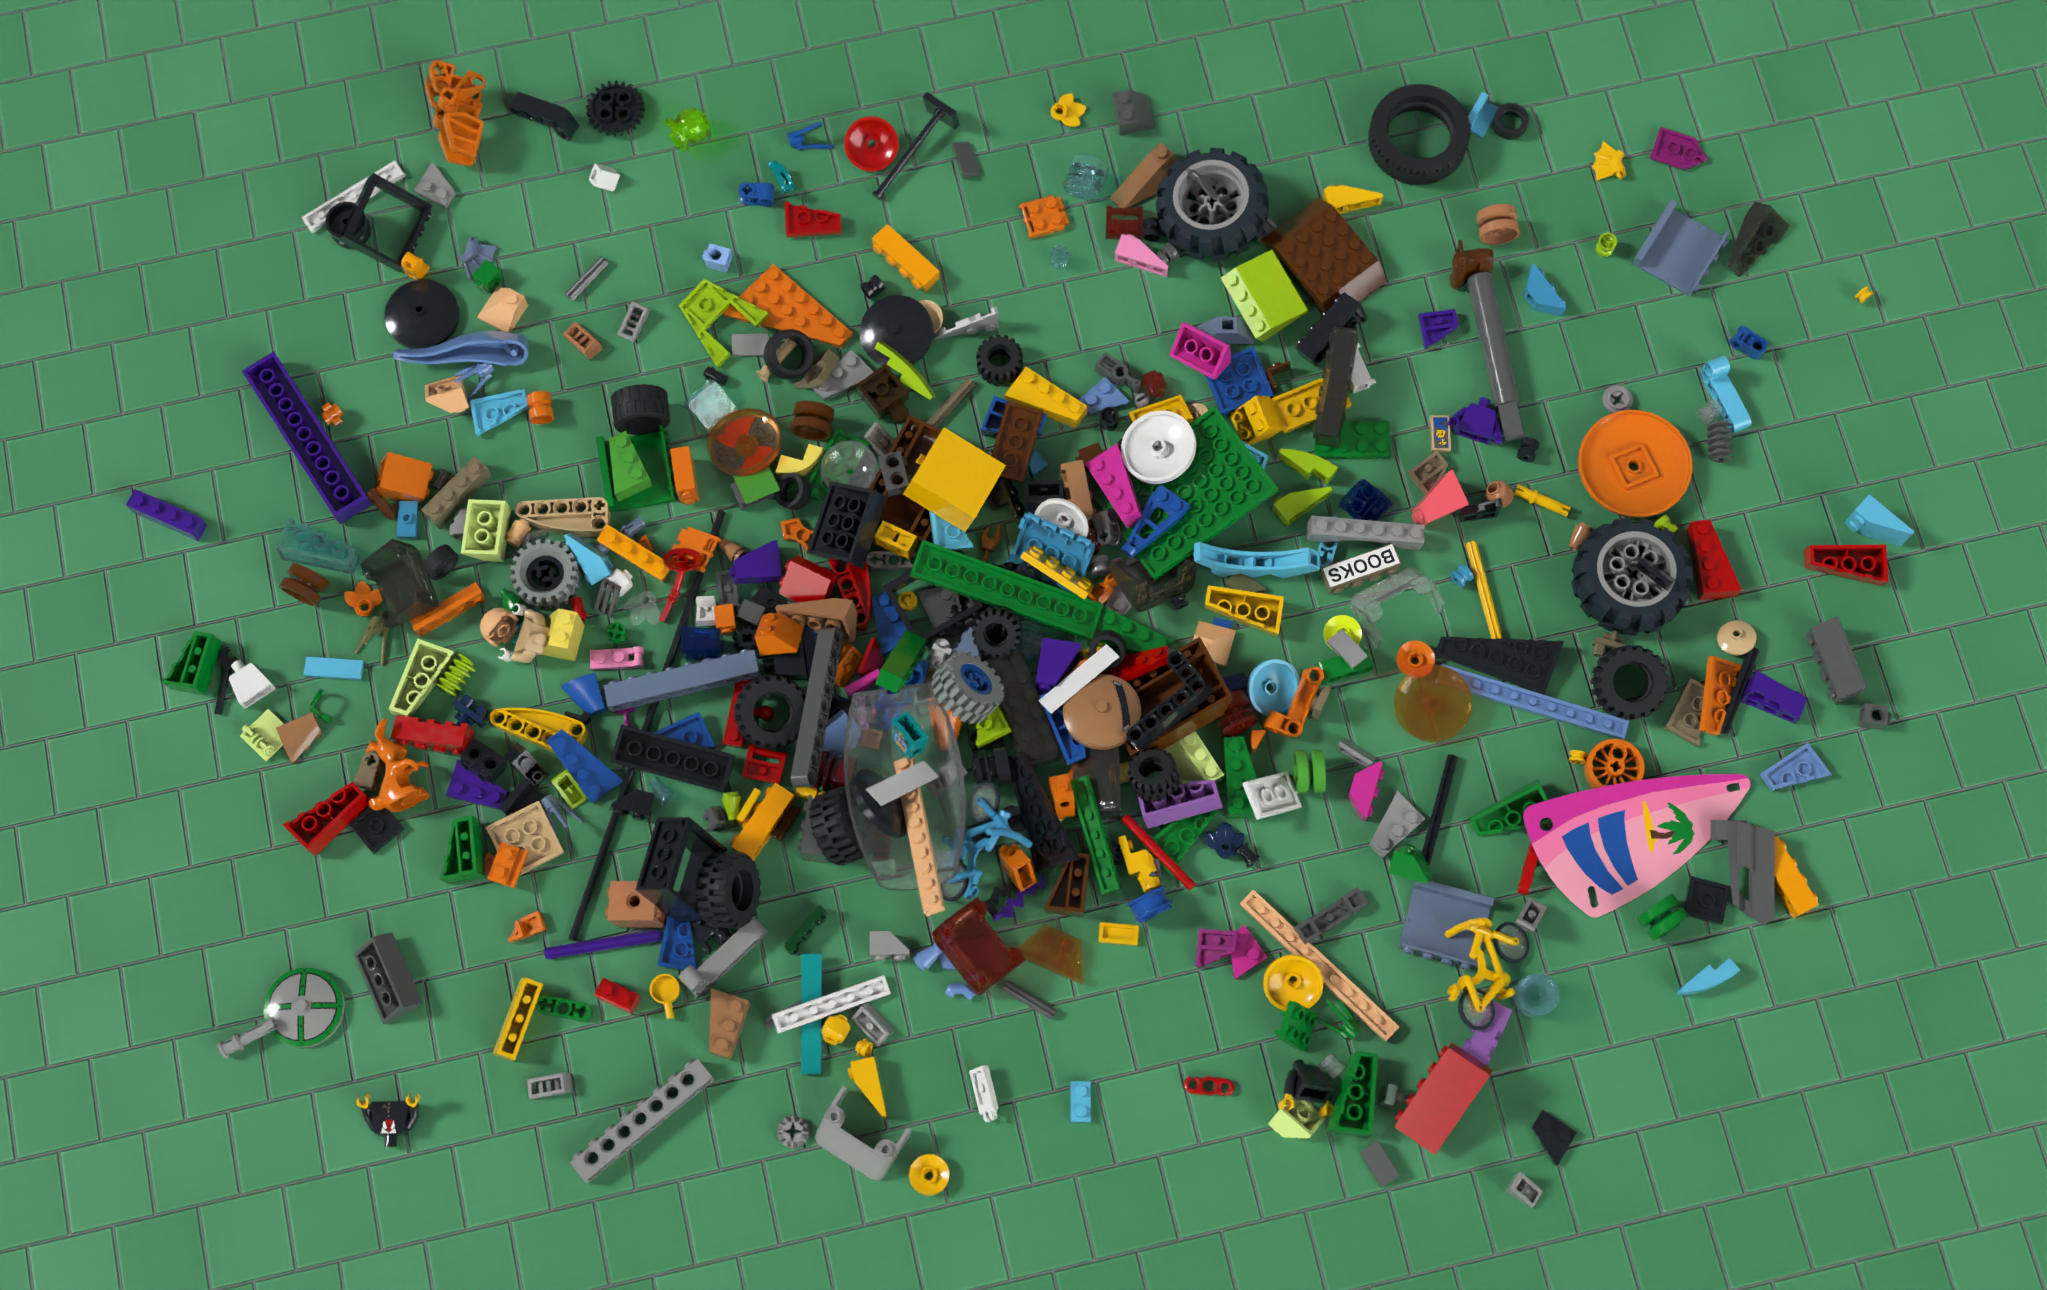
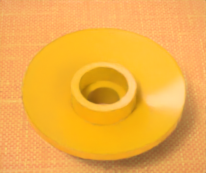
M932 1154L922 1155L912 1163L909 1170V1180L912 1187L918 1193L927 1196L936 1195L947 1186L949 1169L945 1161L940 1157ZM932 1172L933 1178L927 1179L926 1173Z

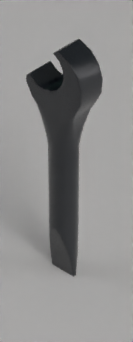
M229 647L223 648L219 653L221 679L214 714L222 715L229 675L232 670L231 665L238 660L236 657L227 658V653L231 650Z

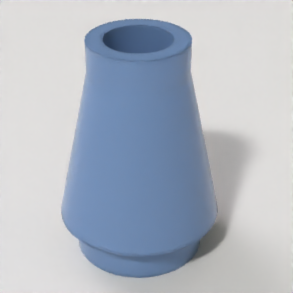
M935 943L916 953V957L913 960L924 971L929 969L944 951L938 943Z

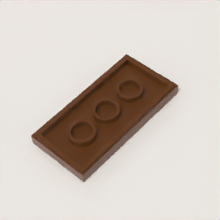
M1007 401L992 452L993 458L1006 465L999 477L1024 483L1044 413L1043 410Z

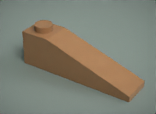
M1160 143L1113 193L1110 200L1124 211L1141 203L1142 200L1148 197L1156 196L1161 179L1164 176H1168L1167 170L1178 160L1175 154L1164 144Z

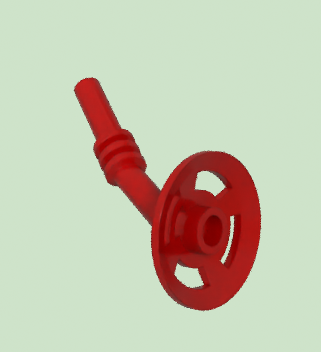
M676 548L668 551L663 556L664 565L671 570L678 571L673 589H670L671 593H668L669 597L666 598L667 602L659 621L666 623L674 603H677L676 600L679 599L678 596H680L679 592L686 571L693 570L701 564L702 558L697 551L689 548ZM684 555L692 556V557H694V559L691 560V559H689L687 556H684Z

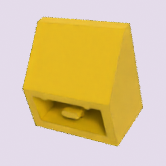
M1255 396L1230 413L1239 438L1248 445L1267 440L1283 430L1270 396Z

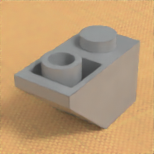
M870 931V957L874 958V961H886V958H894L895 961H905L906 958H910V950L890 931Z

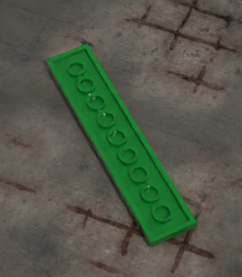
M925 540L921 542L910 573V577L991 606L999 605V608L1006 606V610L1010 611L1012 609L1014 614L1087 640H1092L1104 605L1087 598L1084 600L1071 592Z

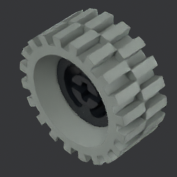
M541 539L535 540L536 545L533 546L531 542L527 543L528 549L524 551L520 548L518 550L520 557L514 556L513 562L515 566H510V571L513 574L510 575V578L520 598L523 601L525 600L527 605L530 607L534 605L538 610H541L543 606L546 611H551V606L553 605L556 609L561 608L560 603L563 601L567 605L570 602L568 597L572 596L574 598L577 594L575 588L579 589L581 585L579 582L581 580L580 567L575 561L574 555L567 546H562L559 541H555L553 544L551 539H546L545 543H542ZM548 565L555 566L559 569L558 578L553 569H550ZM535 575H537L540 583H543L545 587H540L534 583Z

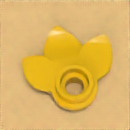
M1065 94L1060 97L1058 103L1051 107L1050 113L1053 119L1062 121L1064 125L1077 127L1080 125L1079 117L1086 111V106L1073 102V94Z

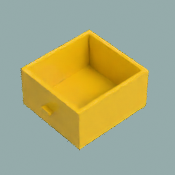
M944 427L927 455L920 454L916 461L920 466L903 495L965 532L976 518L1006 465Z

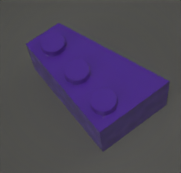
M1756 671L1748 680L1740 702L1795 724L1801 717L1807 698L1801 693L1793 691L1763 673Z

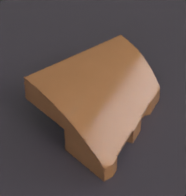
M312 712L276 727L292 764L298 761L297 758L304 750L307 751L311 747V743L322 734L317 717Z

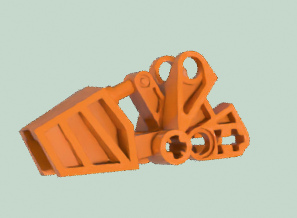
M435 60L429 67V76L426 79L425 88L430 105L436 108L433 124L436 128L441 129L438 140L447 162L472 167L476 161L483 134L484 121L479 119V115L483 106L480 102L482 98L481 90L484 89L486 80L482 75L471 70L464 77L454 75L455 65ZM435 67H437L438 70H441L440 76H438V72L435 69ZM479 79L482 81V85L476 86L472 80ZM477 93L479 97L473 99V95ZM436 96H439L438 103L433 99Z

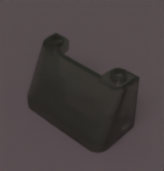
M391 539L360 563L363 576L377 583L386 610L380 613V621L383 626L388 628H394L432 612L439 607V600L430 577L422 570L424 562L420 552L415 546L395 539Z
M1189 555L1165 574L1154 580L1140 560L1126 565L1125 559L1118 557L1110 560L1109 572L1132 608L1140 613L1170 601L1178 595L1188 593L1194 586L1198 563L1194 562L1193 555Z
M1085 746L1086 758L1072 763V779L1089 775L1101 819L1120 820L1119 746L1106 750H1097ZM1075 804V816L1073 818L1074 821H1080Z

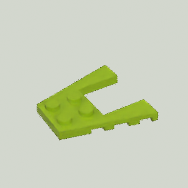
M703 279L679 304V307L714 361V364L719 368L731 354L706 330L730 305L734 306L756 328L769 316V313Z

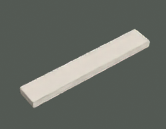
M395 160L375 172V174L393 184L406 177ZM367 178L301 217L313 234L326 226V215L334 205L341 202H353L356 204ZM375 187L370 198L383 190Z
M885 975L774 1013L771 1016L779 1034L887 996L891 992Z

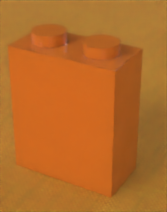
M689 446L670 449L675 487L681 504L690 505L694 504L695 501H700L694 459Z

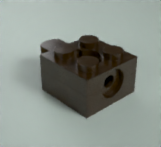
M884 364L856 384L857 394L879 421L889 414L895 423L903 424L909 416V410L904 405L909 400V393L891 369Z

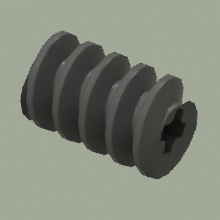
M1715 421L1707 426L1709 460L1718 463L1733 460V457L1727 456L1733 453L1731 449H1727L1732 446L1731 442H1727L1732 439V436L1726 435L1732 431L1731 428H1726L1731 425L1730 422Z

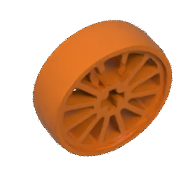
M1604 740L1596 744L1585 759L1584 774L1592 789L1607 786L1610 779H1612V785L1617 784L1616 779L1619 783H1625L1623 778L1629 781L1642 780L1644 776L1645 766L1642 755L1635 746L1625 740ZM1605 748H1610L1608 755L1604 751ZM1613 751H1620L1622 758L1614 757ZM1600 752L1605 761L1597 758L1596 753ZM1627 754H1629L1631 757L1625 760ZM1592 761L1603 767H1593ZM1634 761L1636 766L1625 767V764ZM1612 765H1615V766H1616V769H1617L1616 772L1613 771ZM1593 772H1604V773L1601 774V775H1599L1598 777H1596ZM1625 772H1636V777L1634 778ZM1607 776L1604 785L1598 781L1601 778Z

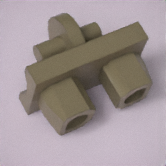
M1613 629L1611 634L1604 632L1603 638L1596 636L1591 646H1594L1593 656L1601 658L1605 656L1606 650H1613L1614 648L1627 645L1621 643L1623 637L1616 636L1617 630Z

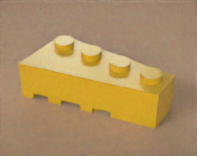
M1028 367L1023 369L1004 395L1005 400L1043 410L1047 417L1076 429L1087 415V405Z
M1208 585L1204 608L1277 638L1284 597Z

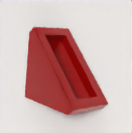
M871 638L858 669V676L860 678L876 669L880 671L885 663L875 638Z

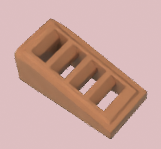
M576 321L562 334L589 360L596 356L603 348L598 340ZM579 330V332L572 338L571 336Z

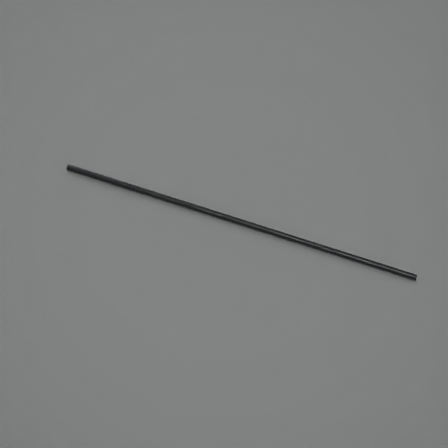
M718 510L710 533L711 535L718 536L726 513L725 511ZM697 571L662 671L672 667L704 576L702 572ZM659 701L650 704L641 730L649 732ZM628 767L617 800L628 793L636 769ZM613 812L568 937L572 941H576L619 819V815H615Z

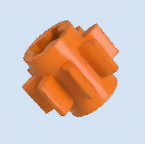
M328 402L321 407L323 412L320 415L328 425L333 423L336 426L342 422L340 417L344 414L336 403L331 406Z

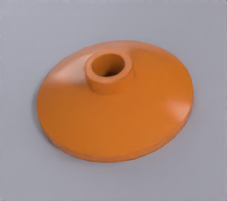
M1409 641L1399 648L1396 662L1400 671L1406 676L1421 678L1429 674L1433 669L1435 655L1426 643ZM1412 659H1417V660H1418V663H1417V664H1413V663L1411 662V660H1412Z

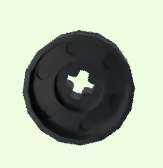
M1005 746L992 748V757H988L985 749L982 750L983 759H979L977 751L972 752V769L977 785L985 781L993 783V780H997L1000 788L1012 785Z

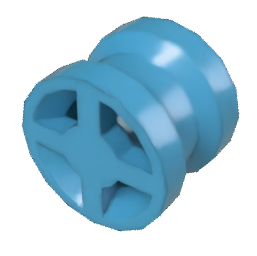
M1464 564L1459 565L1456 571H1452L1449 574L1452 581L1459 588H1463L1467 581H1471L1474 578L1470 569Z

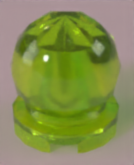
M692 107L683 109L677 115L676 120L669 117L663 121L665 127L669 126L671 130L669 135L676 147L680 148L681 153L688 150V143L696 144L702 142L710 132L708 116L702 110Z

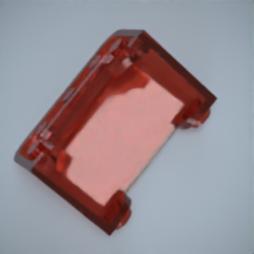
M978 897L943 921L933 931L932 936L936 944L974 993L982 995L1026 961L1020 949L1015 947L1008 949L984 919L987 915V907Z

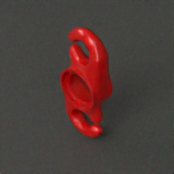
M1192 1076L1187 1077L1184 1081V1088L1190 1094L1207 1096L1218 1094L1222 1096L1224 1092L1221 1089V1085L1225 1083L1229 1085V1090L1225 1093L1226 1096H1230L1234 1091L1233 1082L1227 1078L1195 1077L1194 1080L1197 1083V1087L1194 1089L1189 1087V1082L1193 1079ZM1205 1081H1212L1215 1089L1211 1092L1206 1091L1203 1088Z

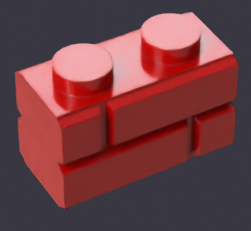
M602 978L594 994L597 999L630 1015L634 1014L641 1000L639 994L629 991L627 988L606 978Z

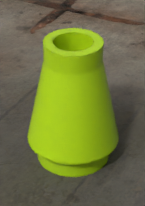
M738 792L723 793L721 800L728 821L737 820L736 818L739 815L741 796L738 795Z

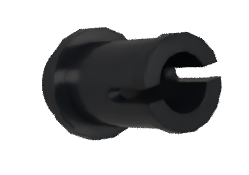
M708 366L703 373L706 380L710 379L722 387L728 380L727 375L718 372L713 366Z

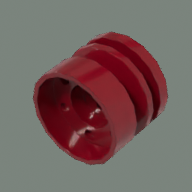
M822 751L817 781L813 786V790L818 791L822 786V792L825 793L830 785H832V790L838 787L849 788L856 769V759L842 756L839 763H837L836 753H832L829 759V751Z

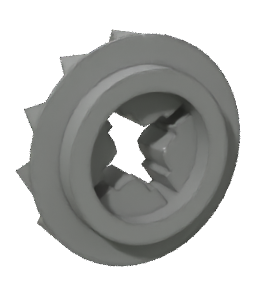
M1622 386L1609 387L1602 397L1603 407H1606L1608 412L1612 413L1629 410L1633 402L1629 390ZM1621 395L1620 403L1613 405V398L1616 399Z
M785 1117L779 1123L777 1129L778 1140L787 1148L801 1147L809 1137V1127L800 1117ZM794 1124L795 1129L801 1133L795 1134L792 1141L791 1135L785 1131L791 1130Z

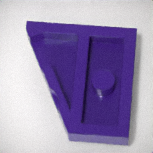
M1455 309L1418 314L1424 349H1428L1458 329L1459 325Z

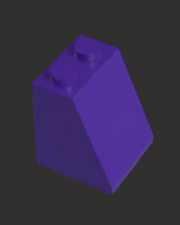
M1050 638L1042 639L1036 676V692L1040 695L1047 693L1064 680V677L1080 659L1081 643Z

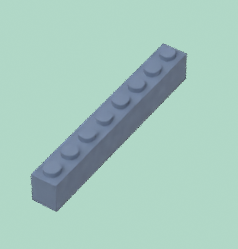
M744 649L738 654L728 653L722 655L721 658H706L696 664L690 662L679 668L669 667L665 671H652L641 677L631 676L624 681H610L609 684L604 685L607 707L611 712L762 676L755 650Z

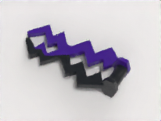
M1033 870L1035 875L1040 874L1039 870ZM1042 873L1040 883H1035L1022 892L1014 884L1005 883L1004 890L995 887L990 899L985 901L982 907L988 911L995 922L1001 918H1013V906L1024 907V894L1036 895L1035 888L1045 889V874ZM1010 890L1016 891L1017 899L1006 898L1007 908L1001 906V912H998L992 905V903L999 904L998 895L1010 897Z

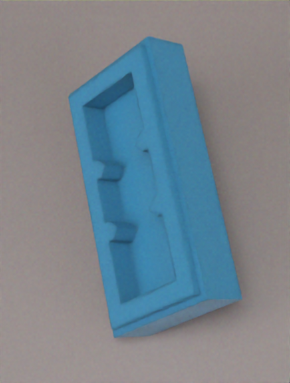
M399 501L398 539H417L418 501Z

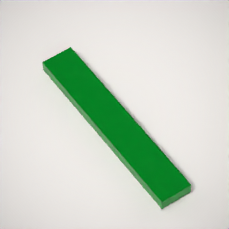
M1089 775L1071 780L1076 808L1101 893L1107 894L1122 889Z

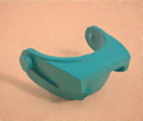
M769 161L768 166L776 178L782 193L785 194L796 189L787 169L777 161Z

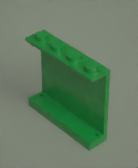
M660 425V431L629 437L650 478L652 486L619 502L614 491L609 441H605L603 436L596 437L604 495L611 513L676 501L675 494L677 492L672 478L674 477L673 466H670L671 448H667V442H670L668 431H664L663 425Z

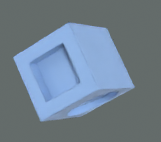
M710 243L708 249H705L703 253L706 267L727 273L733 257L731 249ZM715 256H721V257H720L719 259H717V260H714V259H713V257H715Z

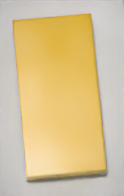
M1100 922L1098 943L1138 946L1139 925Z

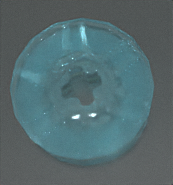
M1088 154L1073 156L1069 167L1070 172L1066 175L1063 188L1076 198L1088 201L1097 200L1100 198L1103 182L1106 180L1109 171L1108 165L1101 159Z
M1535 973L1519 980L1513 988L1516 992L1511 996L1513 1006L1520 1014L1525 1017L1536 1018L1546 1015L1555 1009L1559 1002L1560 993L1557 984L1552 978L1545 974ZM1535 992L1537 994L1535 996L1536 999L1531 1000V994Z

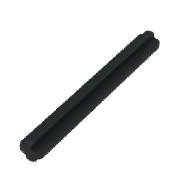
M1755 647L1746 653L1741 670L1737 676L1736 686L1733 687L1730 695L1732 696L1730 704H1727L1725 708L1726 716L1720 731L1721 734H1728L1759 653V649Z

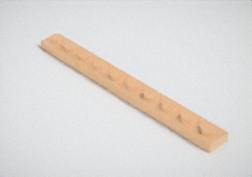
M904 757L894 762L896 774L916 765L914 758L906 759ZM918 787L902 795L901 801L923 912L928 917L945 910L921 788Z
M1254 889L1242 900L1239 905L1291 954L1302 955L1312 960L1322 973L1323 984L1384 1042L1396 1032L1399 1026L1310 942L1304 945L1293 929L1294 927Z

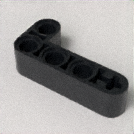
M521 92L515 94L507 107L517 116L553 128L566 141L571 140L580 126L566 108Z

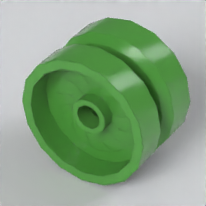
M1322 749L1312 750L1309 755V762L1307 753L1304 750L1294 751L1293 779L1297 794L1307 793L1310 783L1314 793L1325 792L1326 773Z

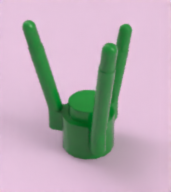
M1326 1000L1330 1008L1343 1020L1344 1024L1341 1026L1343 1031L1319 1017H1316V1021L1340 1034L1344 1039L1349 1037L1352 1040L1362 1029L1359 1026V1022L1352 1016L1341 1000L1338 1003L1349 1019L1330 1000Z

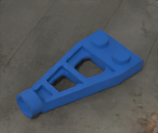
M1160 484L1148 499L1141 513L1142 516L1139 517L1128 541L1121 549L1128 556L1134 558L1137 553L1177 524L1191 508L1190 504ZM1156 508H1160L1168 514V518L1161 524H1154L1150 520ZM1147 524L1154 531L1146 539H1143L1139 536V532Z

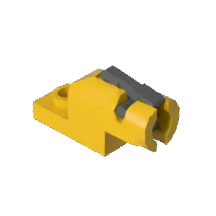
M1125 835L1118 837L1130 877L1138 876L1136 878L1141 884L1144 893L1161 887L1162 876L1159 859L1153 858L1146 849L1131 853L1135 851L1131 839L1127 840Z

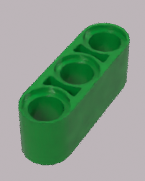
M1363 649L1367 658L1353 669L1350 668L1341 656L1315 664V667L1321 668L1324 672V679L1321 684L1372 670L1374 666L1368 649Z

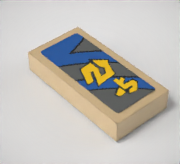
M1449 415L1430 416L1431 453L1436 450L1439 453L1451 452L1450 425L1446 427Z

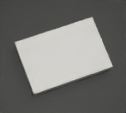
M1288 771L1242 783L1257 820L1302 807Z

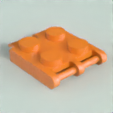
M1054 195L1019 205V209L1022 210L1024 215V224L1027 225L1029 231V239L1062 231L1064 226L1069 225L1061 197L1054 198ZM1031 223H1032V225H1033V228H1034V231H1035V232L1032 231V228H1031V225H1030Z
M688 527L687 530L682 528L676 539L680 544L674 543L672 549L689 548L697 551L701 555L702 561L694 570L705 573V567L709 559L713 557V551L717 543L721 542V539ZM684 555V556H687V557H688L689 559H691V560L694 559V557H692V556Z

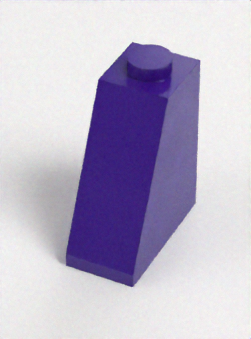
M773 540L735 559L732 566L729 567L730 578H733V584L779 582L782 574L778 540Z

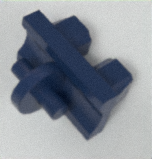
M468 695L463 696L460 701L455 699L452 703L455 709L463 714L461 716L457 713L454 716L458 720L457 725L459 726L461 723H467L472 727L473 723L469 721L471 720L483 728L486 725L484 720L489 711L482 705H479L474 712L470 710L475 701Z

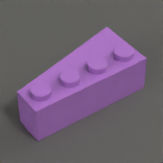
M1215 780L1189 781L1187 784L1177 785V790L1172 791L1173 795L1170 797L1166 796L1164 800L1157 799V802H1153L1152 799L1145 801L1144 798L1138 797L1147 829L1223 808Z
M1494 1001L1492 1002L1495 1008V1016L1492 1024L1485 1030L1477 1031L1471 1029L1470 1032L1473 1033L1471 1039H1466L1462 1047L1464 1051L1488 1066L1491 1060L1490 1054L1495 1050L1499 1042L1498 1037L1502 1034L1512 1010ZM1489 1005L1484 1008L1483 1012L1478 1013L1481 1017L1473 1025L1484 1026L1488 1022L1490 1017Z

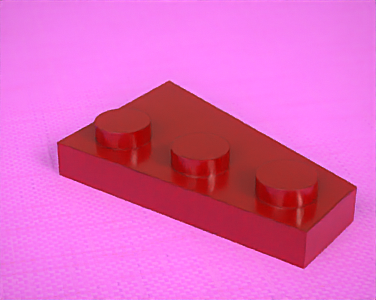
M1168 646L1125 655L1123 662L1116 667V677L1128 682L1168 664L1167 657L1171 650Z

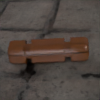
M371 488L366 493L367 497L373 500V503L382 513H385L389 520L394 519L398 515V512L391 508V505L382 495H379L375 488Z
M792 805L790 807L789 813H786L778 825V829L774 831L772 836L778 841H782L785 832L787 833L795 822V817H798L801 813L797 806Z

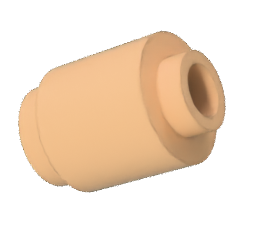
M519 519V521L514 520L506 535V542L516 548L523 545L531 531L529 522L523 519Z

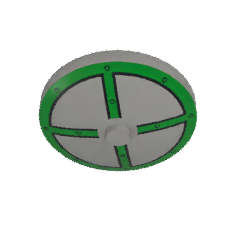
M314 968L294 969L282 975L270 987L264 1002L265 1021L273 1017L278 1023V1029L271 1032L273 1036L279 1041L297 1048L313 1047L329 1039L340 1026L345 1011L344 995L338 983L325 972Z

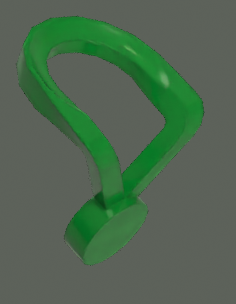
M320 689L310 705V712L319 716L326 723L331 724L332 719L314 708L324 690Z

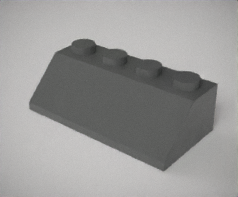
M1833 617L1812 627L1806 633V641L1812 647L1814 652L1813 658L1820 667V676L1826 682L1829 698L1833 700L1834 704L1856 698L1867 687L1839 617Z
M392 932L373 936L354 953L383 1024H387L414 1011L423 1003Z

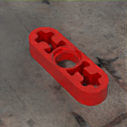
M1531 841L1517 889L1518 894L1525 896L1529 893L1538 859Z

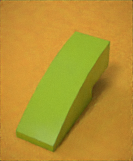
M1280 449L1278 453V459L1307 480L1313 474L1328 485L1337 473V466L1319 456L1293 449Z

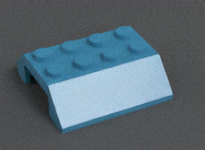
M1030 512L1028 514L1025 513L1018 527L1021 530L1013 552L1006 562H1013L1014 564L1024 562L1020 558L1023 552L1030 545L1033 547L1036 545L1043 549V553L1048 557L1053 556L1060 561L1059 564L1065 568L1066 566L1072 568L1079 577H1085L1094 553L1095 544L1091 543L1090 539L1081 535L1076 536V533L1068 529L1058 528V525L1048 520H1041V517ZM1040 571L1043 583L1073 593Z

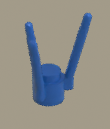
M822 122L815 123L799 131L787 133L791 147L796 146L797 150L833 148L834 146L802 144V142H805L803 133L821 126Z

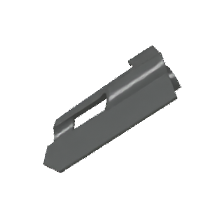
M1710 820V840H1728L1733 905L1761 925H1765L1775 919V831L1748 824V820ZM1742 867L1749 869V901L1739 894V870Z

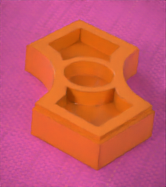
M799 518L781 521L784 541L799 543L807 553L814 531L805 528Z

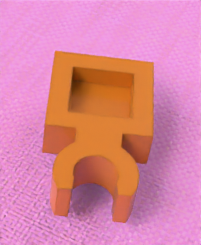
M1109 573L1103 583L1099 582L1088 597L1093 601L1103 604L1110 598L1114 591L1113 587L1118 585L1121 579L1117 575L1113 576L1112 573Z

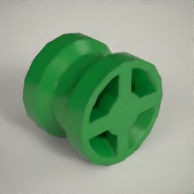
M613 622L608 625L606 634L611 643L619 645L625 642L627 632L624 626L619 622Z

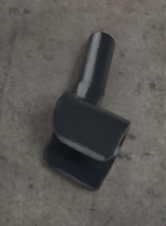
M568 711L564 713L565 716L581 721L584 726H587L592 720L585 711L581 716Z

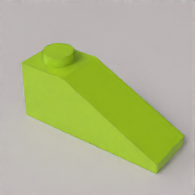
M1331 487L1288 493L1286 496L1281 495L1274 501L1272 510L1287 527L1330 497L1333 489Z

